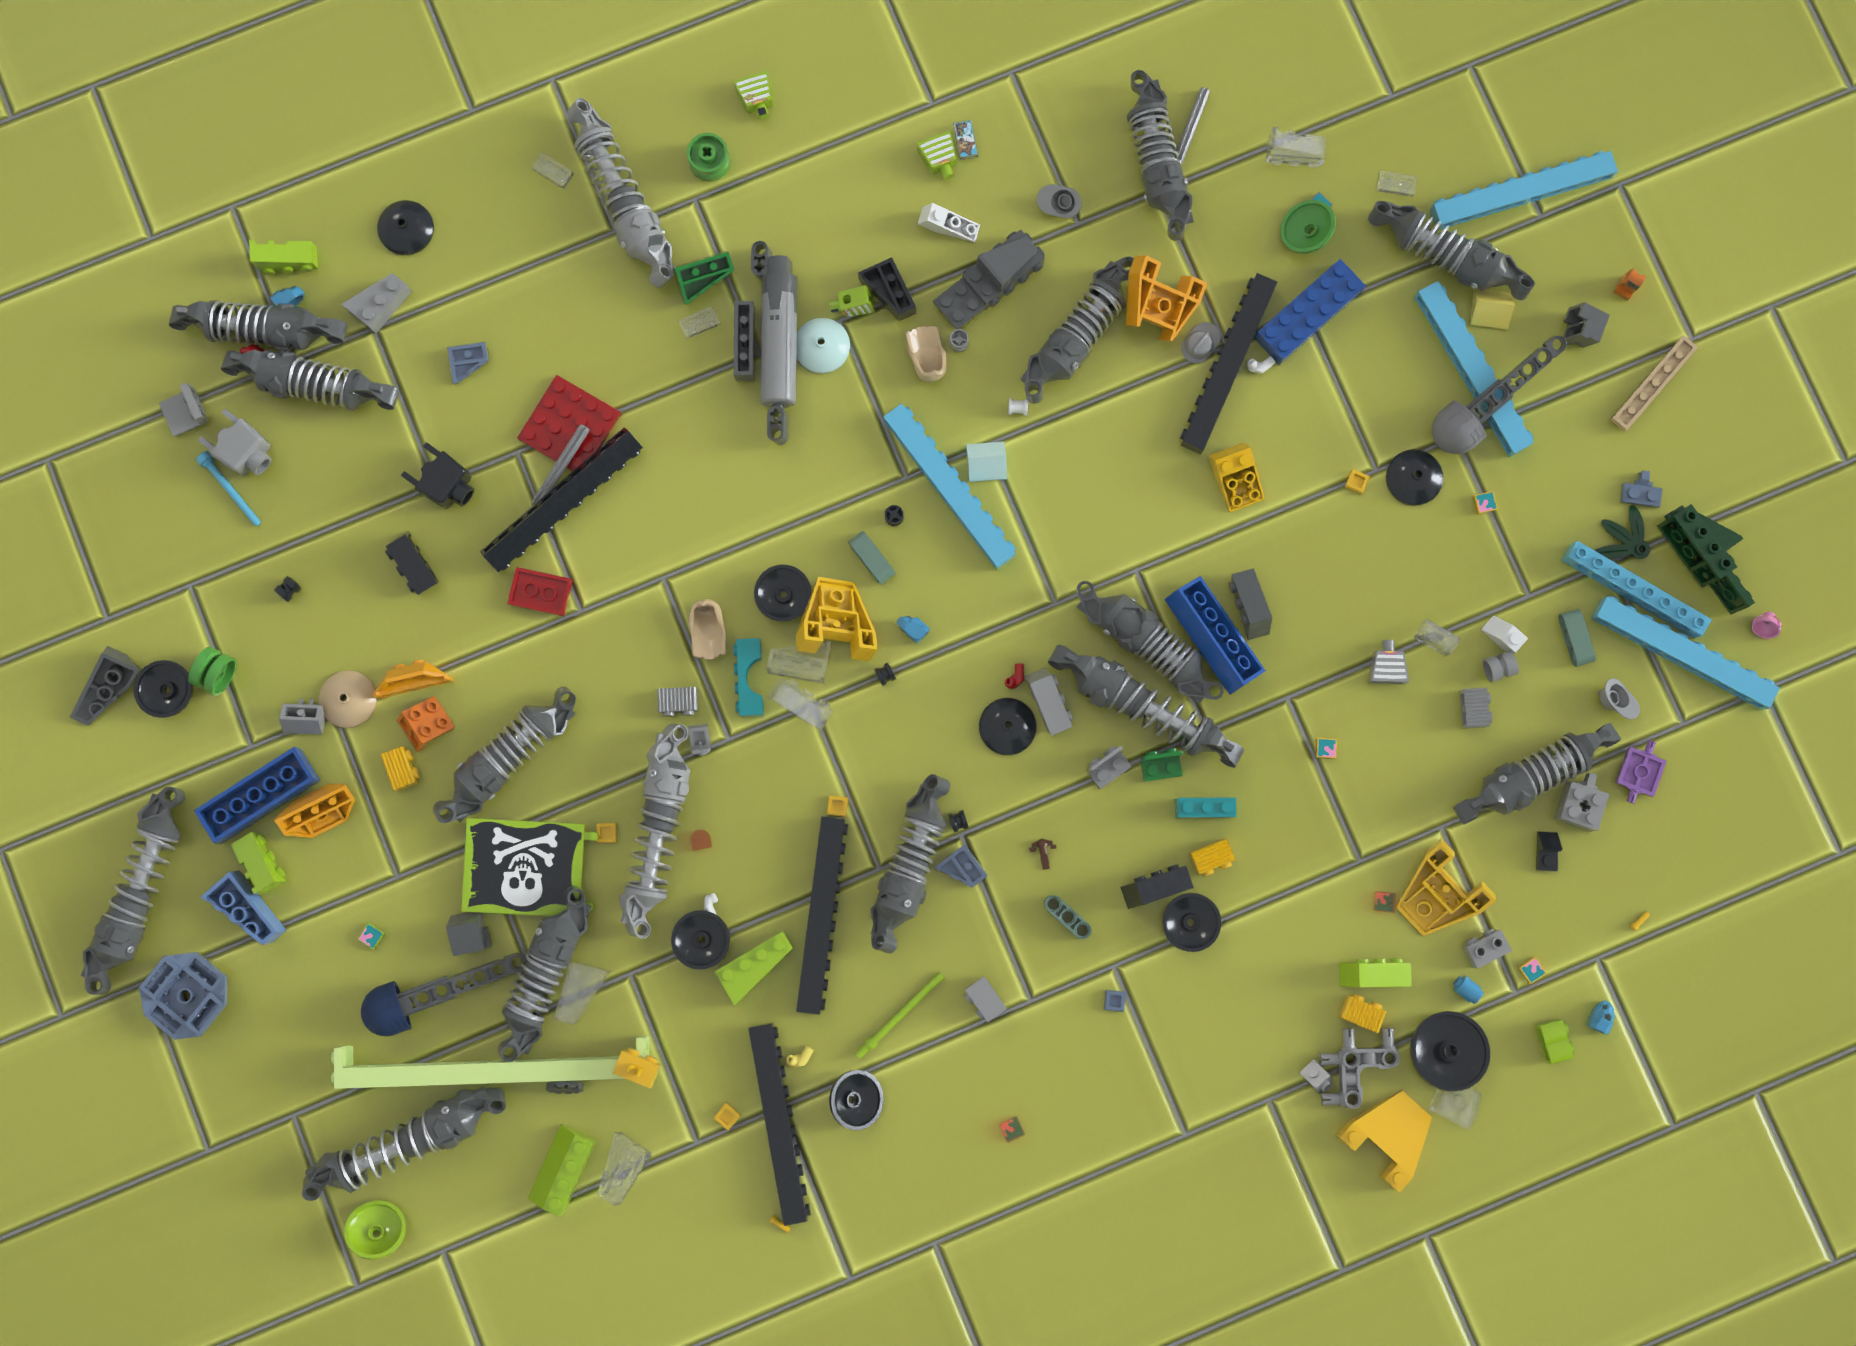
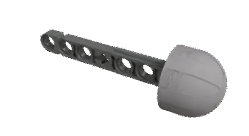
M1563 336L1550 337L1542 344L1543 347L1537 348L1505 377L1495 381L1466 407L1457 401H1452L1437 414L1432 424V436L1436 445L1443 451L1451 454L1466 453L1476 447L1486 438L1485 430L1481 424L1507 403L1517 390L1547 366L1553 358L1560 355L1566 349V339ZM1555 339H1559L1561 342V347L1558 350H1555L1552 345ZM1541 351L1546 353V360L1544 362L1538 360V354ZM1526 364H1530L1532 367V371L1528 375L1523 371ZM1519 375L1523 377L1515 380L1516 385H1510L1512 382L1511 378H1517ZM1497 389H1501L1503 392V396L1499 400L1494 396ZM1483 401L1488 403V409L1485 412L1480 410V404Z

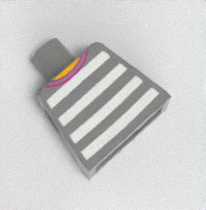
M1383 640V651L1379 650L1373 653L1368 683H1408L1405 653L1403 651H1394V640Z

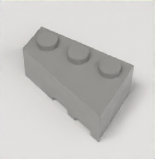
M391 273L341 305L374 333H377L411 294L412 290L401 279Z
M1045 668L1024 676V680L1030 687L1032 698L1035 699L1048 733L1052 736L1071 728L1072 724L1070 721L1073 718L1069 709L1066 710L1063 705L1066 703L1062 692L1059 693L1056 686L1059 683L1056 676L1051 675Z

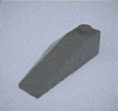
M107 646L102 652L70 718L85 725H90L121 694L131 687L140 668L126 654Z

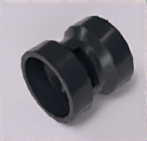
M287 575L283 579V583L278 585L274 591L285 601L289 602L292 599V595L298 593L302 588Z

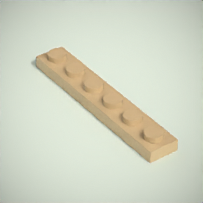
M1683 335L1610 420L1624 432L1627 431L1696 351L1698 346Z

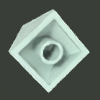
M1004 442L966 444L969 482L1007 479Z

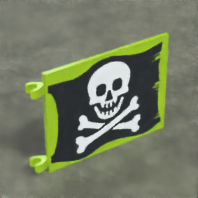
M467 818L461 912L553 916L567 908L564 896L565 890L573 885L581 889L584 840H597L598 832H585V824ZM573 892L570 895V900H576L579 897V892ZM586 901V904L591 906L590 911L593 910L594 902Z

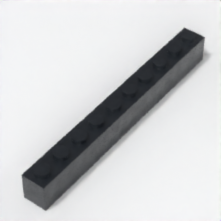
M1259 273L1256 274L1255 278H1250L1246 287L1249 291L1247 295L1243 294L1239 305L1242 307L1239 312H1235L1232 318V322L1235 323L1232 328H1228L1224 336L1227 341L1225 345L1221 344L1217 355L1220 357L1217 362H1213L1209 370L1212 372L1210 379L1206 378L1202 386L1205 391L1203 395H1198L1194 404L1198 407L1195 413L1191 411L1187 420L1190 425L1188 429H1183L1180 439L1183 441L1180 446L1202 454L1274 292L1277 281Z
M625 427L622 428L484 547L480 553L497 572L507 569L513 559L521 557L528 546L536 544L542 534L550 532L557 521L565 519L572 508L580 506L587 495L594 494L601 483L609 481L612 477L611 475L616 470L619 471L624 468L630 458L633 459L638 456L643 447Z
M821 816L796 1012L820 1015L821 1010L825 1011L826 999H823V991H827L828 979H825L826 971H830L831 960H828V952H832L833 940H830L831 932H835L836 921H833V913H837L838 901H835L836 893L840 894L841 882H838V874H842L843 863L840 862L841 855H845L846 843H843V835L847 836L848 824H845V819Z
M773 1023L749 1027L783 1225L807 1222L808 1216L811 1215L809 1203L806 1204L804 1197L807 1196L806 1184H802L801 1176H804L803 1166L798 1164L797 1156H800L799 1145L795 1144L794 1136H797L795 1124L791 1125L790 1117L793 1116L792 1106L787 1103V1097H790L788 1085H784L783 1080L786 1077L785 1067L780 1064V1058L783 1056L781 1046H777L776 1038H779L777 1026L774 1027Z

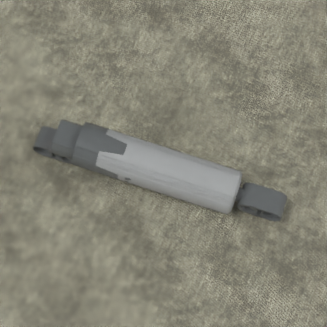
M756 241L751 248V270L762 281L760 403L766 407H771L767 413L768 438L777 445H783L789 437V417L784 408H789L796 404L798 279L795 275H792V261L787 256H773L772 250L765 242ZM765 249V252L759 255L760 250ZM781 431L780 437L774 438L775 433Z

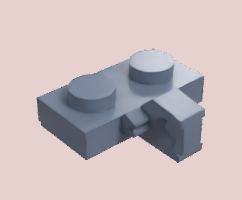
M1642 470L1638 474V480H1634V484H1622L1620 503L1659 508L1661 506L1662 488L1652 487L1653 483L1649 482L1650 471Z

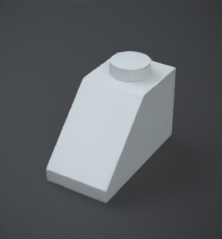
M1492 616L1481 628V631L1505 652L1511 651L1516 653L1528 639L1514 625L1496 616Z

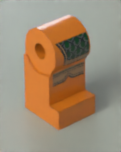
M1632 268L1622 276L1614 293L1629 300L1632 294L1640 288L1646 276L1638 274Z

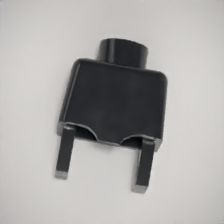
M426 442L423 447L437 458L434 461L426 462L421 468L422 477L420 481L405 471L401 476L413 484L420 494L445 509L451 507L454 502L460 507L465 506L475 491L468 484L472 478L471 474L445 451L440 452Z

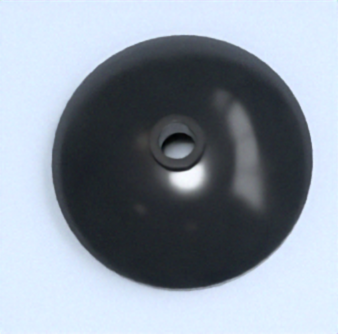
M402 200L389 205L382 212L378 220L377 232L380 241L389 251L398 255H413L423 250L431 241L434 233V223L430 213L424 206L414 201ZM405 221L403 226L399 225L400 222Z
M1417 449L1406 450L1395 456L1388 465L1386 483L1390 493L1401 503L1411 506L1423 505L1433 500L1440 492L1443 485V471L1439 462L1431 454ZM1415 472H1419L1421 477H1416Z
M775 565L765 570L757 579L754 588V599L758 609L766 617L778 622H787L798 618L805 612L812 593L811 585L806 575L798 568L791 565ZM786 592L787 597L781 598L780 594Z
M160 660L150 663L140 671L134 683V697L138 706L148 715L157 718H168L177 715L186 708L192 697L193 685L189 683V673L183 666L173 661ZM168 687L171 688V691H170L169 694L166 693V689H167Z
M1001 698L993 701L984 709L979 721L980 736L984 744L993 752L1001 755H1015L1024 751L1032 743L1036 734V719L1032 710L1022 701L1014 698ZM1006 722L1012 724L1010 729L1005 728L1004 724Z
M1186 893L1177 896L1167 905L1163 914L1162 925L1164 933L1171 944L1183 951L1198 952L1210 947L1218 938L1221 930V916L1216 905L1206 896L1197 893ZM1188 919L1193 920L1192 926L1187 925Z
M704 910L693 911L684 915L676 923L672 931L671 945L675 956L685 966L693 969H708L717 965L726 956L730 946V933L727 925L718 915ZM700 936L705 937L706 941L704 943L699 942Z
M851 1070L842 1074L833 1084L829 1097L830 1110L834 1119L842 1127L849 1130H863L870 1127L880 1116L884 1101L883 1091L878 1080L872 1074L863 1070Z

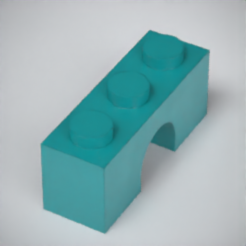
M1176 798L1175 818L1237 817L1236 798Z

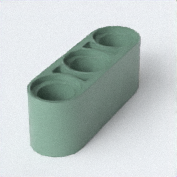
M861 531L848 541L852 550L880 585L896 574L864 531Z
M1576 609L1559 614V624L1572 664L1578 667L1595 662V652L1582 612Z
M1051 895L1045 899L1044 908L1075 937L1086 939L1090 936L1091 926L1060 897ZM1051 898L1058 901V907L1054 910L1048 907V901ZM1067 911L1071 912L1073 916L1072 921L1069 923L1064 922L1062 918L1063 913ZM1082 924L1087 927V933L1084 936H1080L1077 933L1078 926Z

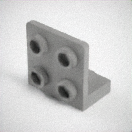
M188 383L180 385L182 390L180 394L159 403L171 433L175 437L209 422L195 388Z
M1114 745L1104 753L1105 757L1103 759L1098 757L1088 764L1090 768L1087 770V773L1099 789H1102L1132 767L1121 753L1123 749L1121 746L1116 748Z

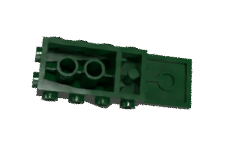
M1692 504L1687 507L1681 505L1664 516L1666 520L1658 524L1657 527L1700 586L1703 588L1709 585L1730 615L1746 609L1755 603L1750 592L1740 583L1739 577L1732 572L1738 566L1735 564L1733 557L1727 553L1728 549L1743 540L1741 535L1698 513Z

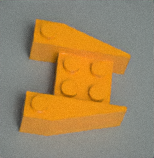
M1146 255L1135 256L1128 277L1126 326L1139 327L1141 321L1144 320L1163 328L1159 340L1173 341L1201 302L1207 282L1193 276H1181L1175 290L1155 281L1162 262Z

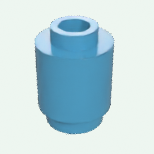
M1466 975L1463 977L1459 976L1453 983V986H1455L1453 990L1467 1002L1475 1004L1483 996L1484 992L1481 990V987Z

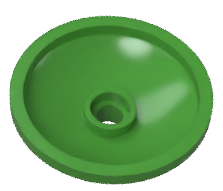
M1307 200L1295 205L1288 211L1282 221L1280 230L1282 241L1291 251L1306 254L1319 250L1328 243L1334 234L1336 227L1335 214L1326 203L1319 200Z

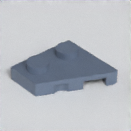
M486 342L447 347L453 384H458L489 362Z
M963 845L935 866L936 870L942 871L970 887H974L988 876L966 845Z

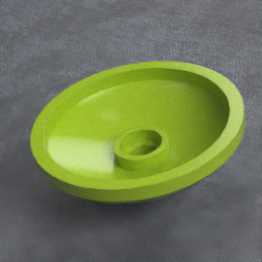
M382 1200L370 1201L356 1208L347 1219L344 1229L345 1241L349 1249L358 1257L368 1260L381 1259L392 1254L401 1245L406 1233V1222L402 1212L394 1204ZM377 1232L380 1233L378 1237L373 1236Z

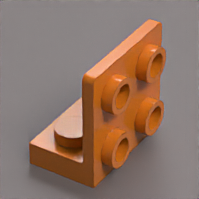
M435 696L402 711L397 719L400 727L417 752L424 749L429 741L454 728L453 723Z

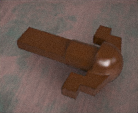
M1039 839L1037 842L1032 843V848H1029V850L1034 852L1036 851L1035 847H1039L1042 869H1050L1047 846H1050V849H1056V844L1053 845L1051 840Z

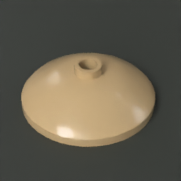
M341 671L329 677L323 684L319 693V705L323 707L325 718L333 725L342 728L357 727L365 723L372 716L377 704V698L373 696L376 689L365 675L355 671ZM343 695L347 696V699L345 701L341 700V697Z

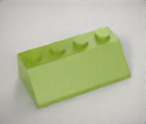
M560 1124L528 1199L541 1209L561 1217L566 1211L597 1140Z

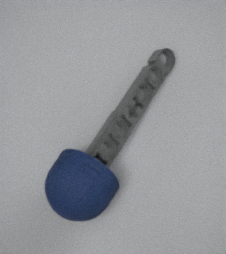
M513 953L505 956L504 960L497 959L451 977L444 976L404 992H400L395 981L378 986L371 990L363 1000L361 1006L362 1021L369 1031L379 1036H393L410 1030L411 1022L409 1015L454 999L455 995L504 978L508 973L512 975L523 970L522 965L514 967L511 962L515 957H519L523 960V963H526V958L521 953ZM496 964H501L504 967V971L501 974H495L493 967ZM482 971L485 974V978L482 981H476L474 974ZM467 975H471L472 985H470V981L465 982L463 988L455 985L458 979L465 981L468 980ZM444 985L448 991L444 995H439L436 992V988ZM424 992L429 998L426 1002H419L417 995ZM410 996H413L414 1003L416 1004L415 1006H413V1002Z

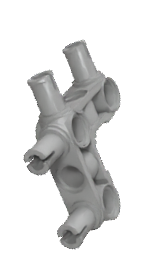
M1381 1028L1382 1046L1380 1048L1355 1047V1029H1342L1343 1047L1337 1053H1319V1058L1327 1059L1319 1060L1320 1066L1337 1065L1339 1070V1092L1321 1093L1322 1099H1328L1321 1100L1322 1106L1339 1105L1342 1108H1358L1362 1103L1363 1088L1360 1086V1072L1364 1067L1387 1069L1398 1065L1400 1057L1396 1046H1394V1028ZM1351 1053L1354 1060L1351 1064H1347L1345 1058ZM1387 1053H1391L1393 1056V1060L1390 1063L1385 1061ZM1353 1093L1355 1095V1101L1352 1104H1349L1347 1102L1348 1095Z

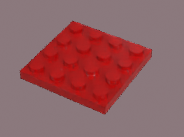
M556 375L517 439L557 462L579 425L586 426L589 432L566 467L573 472L603 445L622 413Z

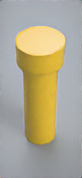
M1645 911L1630 927L1637 931L1650 914Z
M774 1215L769 1220L770 1223L775 1224L786 1233L791 1229L788 1226H784Z

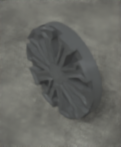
M551 1081L546 1083V1090L557 1094L565 1092V1094H572V1092L577 1094L583 1092L584 1084L575 1081Z

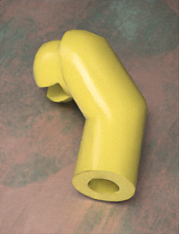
M806 1045L801 1054L789 1055L786 1058L787 1065L791 1068L805 1066L814 1050Z

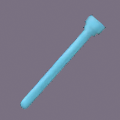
M209 451L201 453L196 458L198 464L201 467L208 468L253 525L259 526L261 521L213 464V456L210 455Z

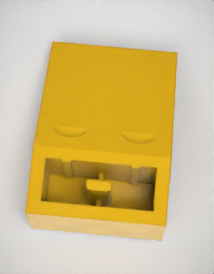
M1243 442L1208 455L1214 476L1229 512L1265 500L1251 447Z

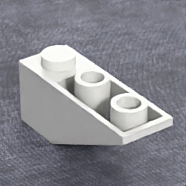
M934 203L922 207L918 225L933 232L973 243L976 241L980 224Z

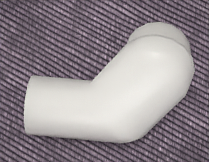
M1271 356L1263 362L1249 359L1247 361V369L1250 372L1262 374L1273 366L1275 361Z
M715 893L705 896L704 911L716 914L713 904L718 902V898Z

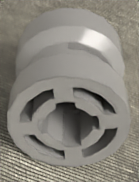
M956 329L951 333L950 347L953 351L963 352L966 350L969 340L967 332L962 329Z

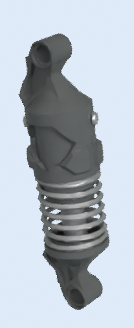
M1082 581L1078 584L1077 594L1081 602L1077 608L1086 614L1091 624L1098 626L1105 635L1111 636L1119 642V646L1125 651L1135 653V655L1140 654L1139 659L1146 656L1145 663L1152 661L1151 668L1159 663L1156 672H1160L1165 667L1162 677L1169 674L1168 681L1175 686L1178 692L1191 696L1199 704L1204 698L1217 700L1222 697L1224 690L1221 684L1203 680L1201 653L1198 650L1196 651V649L1191 651L1192 646H1188L1180 654L1186 645V641H1183L1174 650L1180 641V637H1177L1171 643L1175 633L1172 632L1168 635L1169 628L1163 629V623L1157 619L1153 612L1149 609H1144L1136 603L1134 598L1126 594L1098 598L1092 583ZM1084 584H1088L1091 587L1088 595H1083L1080 592V588ZM1213 685H1217L1220 688V693L1217 696H1212L1209 693V689Z

